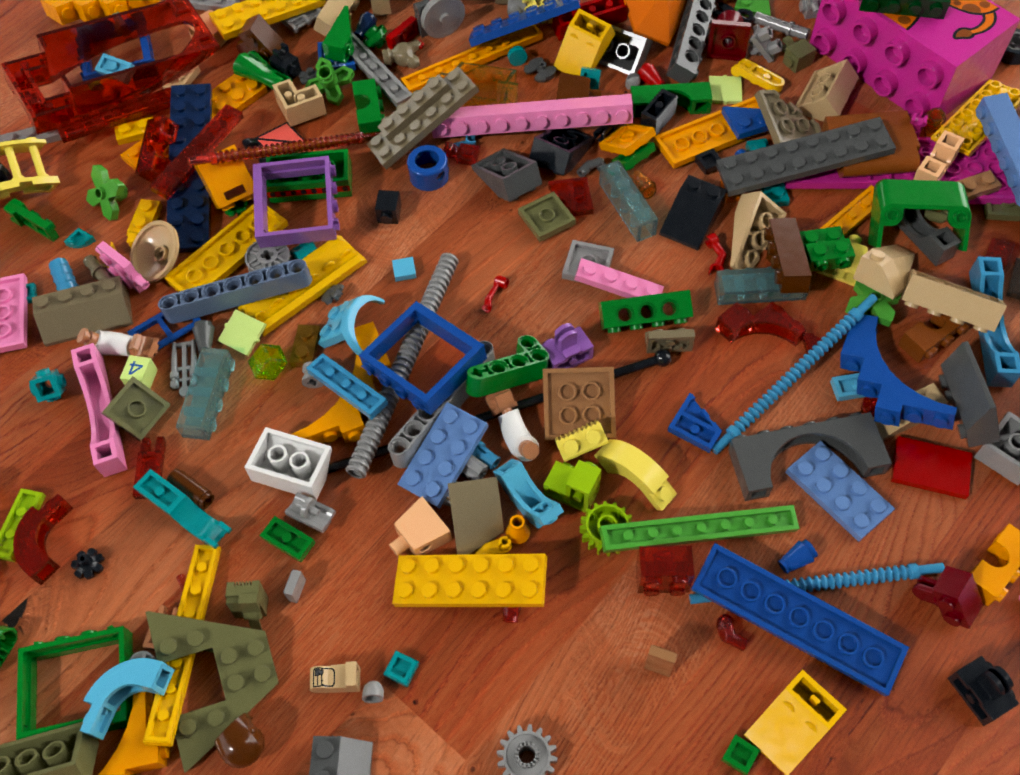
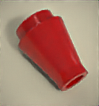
M645 63L639 69V78L646 84H666L653 64Z

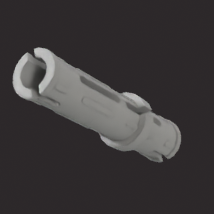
M759 11L756 12L753 19V24L764 27L769 25L772 30L781 32L785 36L789 35L799 39L805 38L807 40L811 30L799 26L793 21H784Z

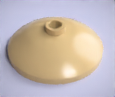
M162 220L152 221L140 230L132 244L130 262L135 270L149 283L157 282L165 277L177 261L180 244L178 233L174 226Z

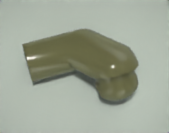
M926 209L923 218L936 223H944L947 221L948 210L937 212Z

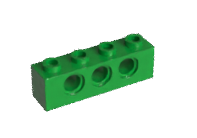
M690 290L602 301L598 304L601 329H608V333L621 332L622 327H630V330L644 329V324H652V327L666 326V321H674V324L688 323L687 319L694 317ZM664 304L672 306L673 312L671 315H666L663 312ZM642 307L650 309L651 315L649 318H644L641 315ZM620 310L628 312L629 319L627 321L619 319L618 313Z

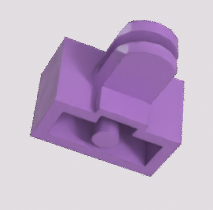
M571 323L558 327L555 330V338L548 339L542 344L549 353L548 369L574 368L593 358V344L580 326L574 328Z

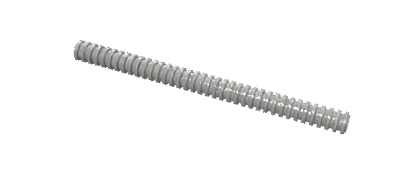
M451 253L441 254L431 280L428 283L429 285L420 301L422 305L434 313H437L459 263L458 258ZM418 322L406 333L395 361L390 368L405 380H408L419 351L429 332L427 328ZM382 386V391L379 393L387 399L388 405L372 420L368 418L365 424L366 427H364L360 440L357 442L358 446L355 447V452L351 456L352 459L349 460V465L345 469L352 477L358 479L366 477V472L370 468L369 465H371L375 452L378 450L377 446L380 445V440H382L389 424L388 422L391 420V415H393L394 409L397 406L399 396L390 386Z

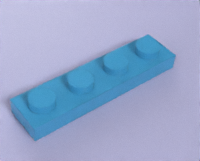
M323 353L306 367L311 376L371 420L388 405L385 397Z

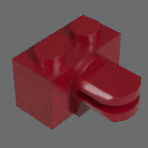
M947 565L938 581L920 576L917 584L912 588L913 594L918 599L939 607L944 621L955 627L962 626L970 629L983 606L973 574Z

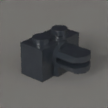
M983 656L975 659L947 678L983 726L1019 705L1012 691L1014 684L1009 674L1000 666H993Z

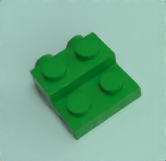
M841 226L800 231L811 272H822L836 268L844 269L852 266L855 253L850 239H845Z

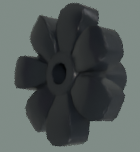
M89 548L87 554L84 551H80L77 554V560H73L71 563V567L77 569L74 575L79 579L85 577L88 580L94 577L93 571L101 573L104 567L99 563L104 561V556L97 554V550L94 548Z

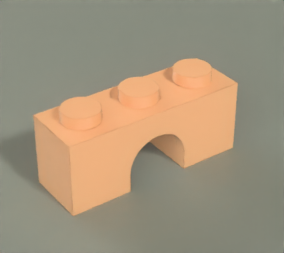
M944 130L930 156H926L918 167L913 180L940 181L957 157L965 138Z

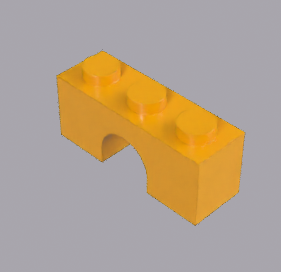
M1010 523L997 535L987 549L988 552L998 559L1000 567H994L982 559L970 572L973 574L982 602L986 606H989L995 600L1000 602L1009 591L1005 588L1008 582L1013 584L1020 576V570L1018 569L1020 567V530Z

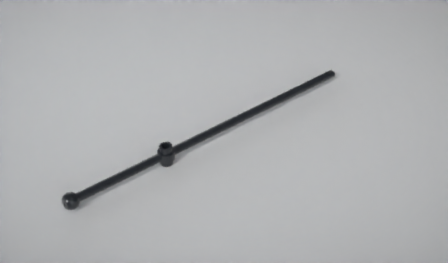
M660 349L656 351L653 357L614 369V379L654 365L666 367L672 361L671 355L668 350ZM543 393L517 401L518 406L512 409L518 408L522 410L543 403ZM491 411L475 415V417L486 422L498 418L502 413L494 416ZM388 444L378 447L374 458L389 454ZM352 457L330 463L327 474L346 468Z

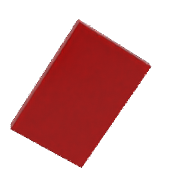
M898 436L895 442L891 482L967 499L970 489L972 453Z

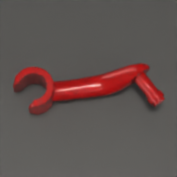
M501 275L496 276L493 287L485 297L484 305L482 306L484 312L489 313L491 311L492 299L498 288L506 289L510 282L508 278Z

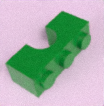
M375 78L353 81L352 88L361 138L376 136L381 132L377 126L381 124V120L385 117V114H381V112H384L383 100H379V98H382L381 88L376 86Z

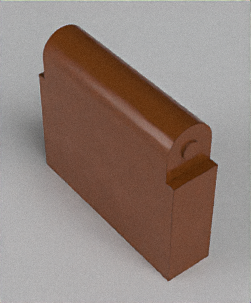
M908 111L826 116L821 132L881 117L896 146L894 154L837 168L839 177L916 172L920 166V155L918 152L920 143L913 125L910 124L911 119Z

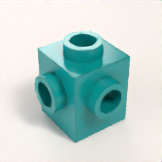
M44 368L36 371V375L29 381V388L32 395L36 397L37 402L45 400L52 402L60 399L67 386L65 376L60 374L58 369L50 371L49 368Z

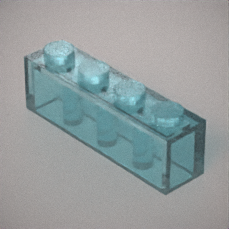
M617 160L601 166L599 184L636 241L639 242L656 235L658 218L620 161Z
M771 266L754 269H724L717 271L714 281L718 305L806 300L808 293H780L779 285L775 284L774 280L775 269H771Z
M202 347L176 424V428L183 438L210 440L212 432H215L217 426L216 418L218 412L223 407L222 399L224 392H227L229 388V376L235 368V360L232 358L229 350Z

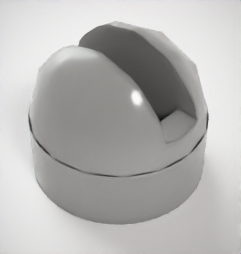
M630 73L626 77L625 87L630 90L631 86L641 85V78H639L637 73Z
M374 680L367 682L362 691V700L366 703H380L383 701L384 689L382 685Z

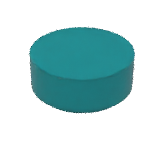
M514 46L508 52L509 62L513 66H520L527 60V53L522 46Z

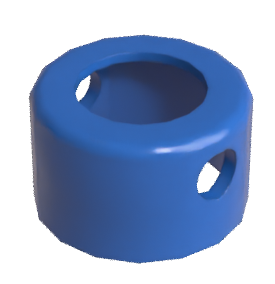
M423 145L415 148L408 155L407 166L410 182L415 188L423 191H433L447 183L449 178L448 160L446 153L441 148L434 145ZM424 163H437L432 168L425 169L419 167ZM442 173V176L437 179L438 175Z

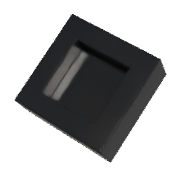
M710 149L696 155L695 163L706 175L718 170L716 160L721 158L714 149Z

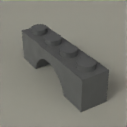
M904 209L903 218L897 224L935 266L953 258L962 242L948 227L937 229L929 225L919 209Z

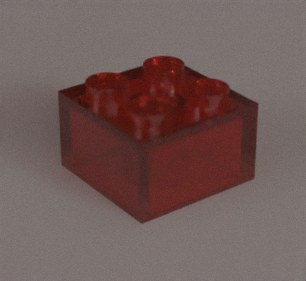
M692 545L639 546L636 560L637 593H644L645 596L649 597L657 596L659 593H670L671 596H682L685 593H689L695 576Z

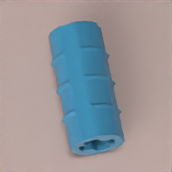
M56 258L50 261V275L54 279L53 282L56 285L57 291L79 285L65 258Z

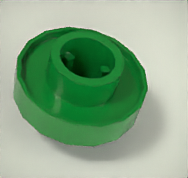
M383 24L378 27L373 25L364 33L366 38L363 40V43L368 48L370 46L372 48L383 46L386 42L385 33L387 29Z

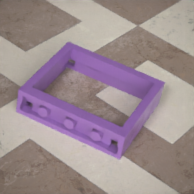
M329 156L253 164L255 239L260 248L337 239L336 231H340L339 219L335 217V213L339 212L337 199L334 200V194H338L336 181L333 182V177L336 176V167L331 165ZM325 174L328 225L268 232L266 180Z

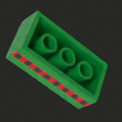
M348 149L266 155V162L329 156L331 165L336 167V176L333 177V182L336 181L338 194H334V198L352 196V163ZM325 174L266 180L267 195L270 203L326 199Z

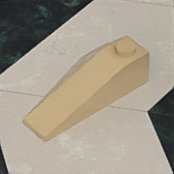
M762 191L741 194L735 211L730 267L743 277H747L760 260V254L767 248L768 241L764 240V229L768 227L769 219L785 218L787 214Z
M896 244L872 248L861 256L853 279L893 300L905 289L915 254Z

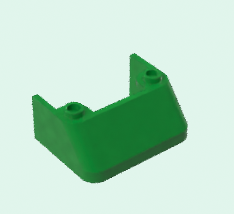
M882 179L876 183L869 227V245L876 248L881 247L883 227L895 226L900 223L903 218L904 209L948 210L947 221L953 227V233L962 241L958 250L967 251L972 214L966 189L962 183L956 181Z

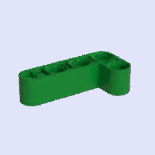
M520 336L517 340L516 354L478 364L467 370L466 393L472 397H482L542 379L543 369H548L549 353L533 336Z

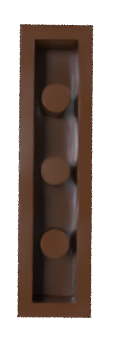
M770 218L768 227L764 229V240L768 241L767 252L768 255L772 256L771 269H775V284L779 285L780 293H808L812 274L796 218Z

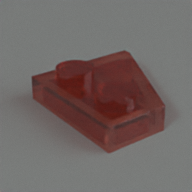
M587 177L548 181V189L551 192H555L573 216L594 213Z

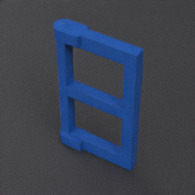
M160 312L127 331V333L131 336L137 333L140 334L158 323L168 336L158 342V350L192 331L194 323L201 319L199 317L194 318L192 323L172 333L163 321L166 318Z

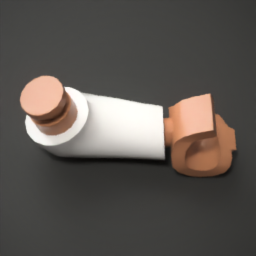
M82 328L77 336V343H84V346L94 343L102 355H133L151 358L153 361V357L157 355L159 349V338L142 336L138 333L131 336L112 331L97 330L96 332H89L88 329Z
M510 388L489 394L485 398L486 403L494 416L502 413V415L498 416V421L503 438L511 454L521 461L527 462L535 459L539 455V443L528 432L519 409H512L518 406V403Z

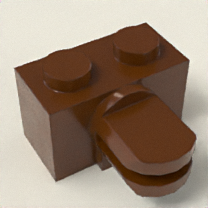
M258 14L246 20L238 33L240 40L236 47L240 53H248L255 50L268 62L269 58L274 55L272 50H280V44L285 42Z

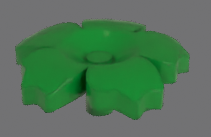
M247 201L235 203L236 206L226 210L225 214L231 217L237 213L239 216L242 214L241 212L247 209L246 206L249 203Z

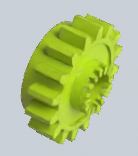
M604 501L601 505L594 503L592 510L586 509V516H581L580 523L582 525L579 528V533L583 534V543L589 541L588 550L595 547L597 548V555L601 554L603 550L599 531L601 525L631 522L632 515H626L625 507L620 508L616 502L608 504L607 501Z

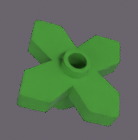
M320 57L315 66L317 69L316 78L309 79L304 88L316 84L321 94L326 93L329 103L339 106L344 97L339 86L351 83L355 73L353 69L346 66L334 70L330 60Z
M93 165L91 177L95 188L88 190L86 201L93 207L101 206L103 216L109 221L118 220L120 209L117 202L127 198L128 189L118 178L110 179L108 170L102 165Z
M856 281L853 290L857 293V296L850 297L845 312L848 313L852 308H857L870 294H874L878 300L864 314L877 316L878 324L890 327L895 315V310L890 305L898 304L901 294L892 300Z

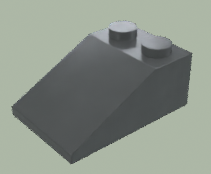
M505 148L471 165L473 171L498 197L508 202L517 200L519 196L532 192L537 186L543 184L537 161Z

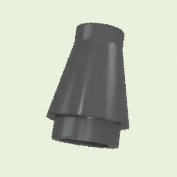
M209 320L196 321L192 331L197 343L198 353L203 355L212 353L215 327Z

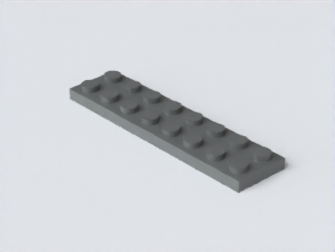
M881 117L718 159L716 160V167L727 190L728 197L894 154L896 146Z

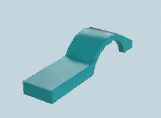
M151 469L133 486L138 493L171 516L184 529L214 549L219 546L217 543L226 533L230 534L232 531L228 525L208 515L190 500L187 495Z

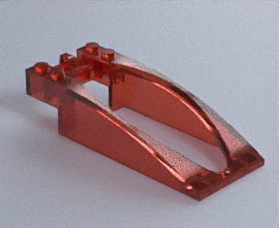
M166 0L36 34L40 53L1 63L8 86L12 93L17 96L28 115L29 122L36 134L39 135L94 118L109 110L112 111L134 102L184 75L220 49V45L189 0ZM182 24L191 25L195 29L192 39L180 54L72 85L65 76L82 63L129 41ZM61 78L64 93L44 98L38 87L54 83Z

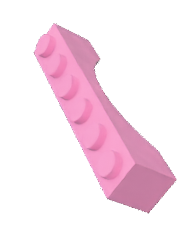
M94 343L73 349L71 354L74 369L85 397L90 418V450L93 465L103 477L128 470L119 427L101 414L113 400L104 357Z

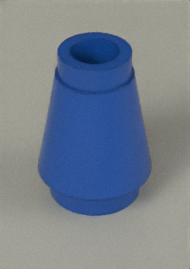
M805 539L802 542L798 541L778 561V564L788 574L813 563L814 558L818 554L813 545Z

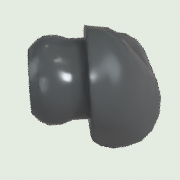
M598 157L586 161L577 170L578 176L584 178L594 168H597L599 172L607 168V163L604 162L605 159Z

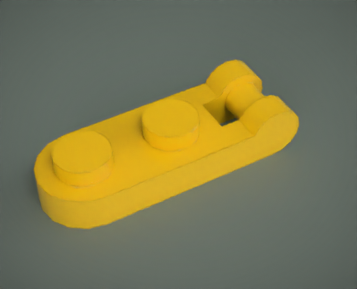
M743 58L731 68L733 76H742L752 84L759 85L766 90L781 92L785 84V80L781 76L746 58Z

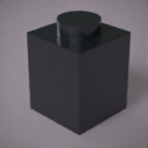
M378 191L375 206L378 223L398 224L402 206L399 191Z

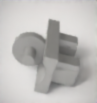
M758 24L753 26L754 32L748 41L750 44L748 52L751 55H763L768 63L774 61L775 54L782 51L783 43L780 39L770 40L773 38V30L769 25L763 28Z
M297 492L293 502L284 513L324 533L336 511L311 497Z

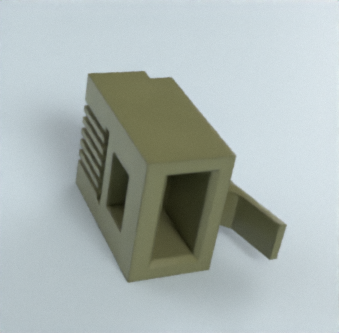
M255 580L252 583L251 581L249 583L247 581H242L241 583L240 581L239 584L238 582L236 584L235 582H227L226 605L233 616L248 620L251 629L262 630L260 619L263 616H267L268 596L260 581Z

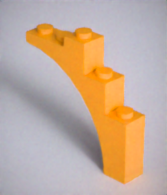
M161 0L40 1L48 17L61 25H66L78 19L87 24L102 18L115 22L112 14L119 12L124 19L131 16L130 13Z
M373 321L354 328L357 342L363 351L379 336ZM385 353L378 361L390 369L391 364ZM356 354L353 375L376 391L373 382L379 381L378 378L373 374L371 376L367 374V371L361 367L363 364L359 355ZM340 397L336 404L321 418L291 435L322 444L333 442L343 436L345 443L360 440L365 426L360 411Z
M139 692L133 694L132 709L127 728L116 751L98 775H134L167 767L170 747L150 746L143 743L155 697L154 693Z

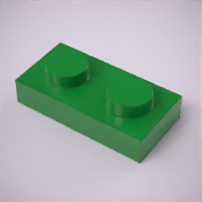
M648 142L640 146L632 155H618L612 160L613 166L625 171L631 170L638 162L648 158L656 150L654 142Z
M276 516L272 518L259 535L262 540L300 563L316 543L313 538Z

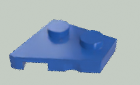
M689 393L668 426V432L710 453L721 436L722 430L710 419L707 411L700 408L695 401L696 397Z

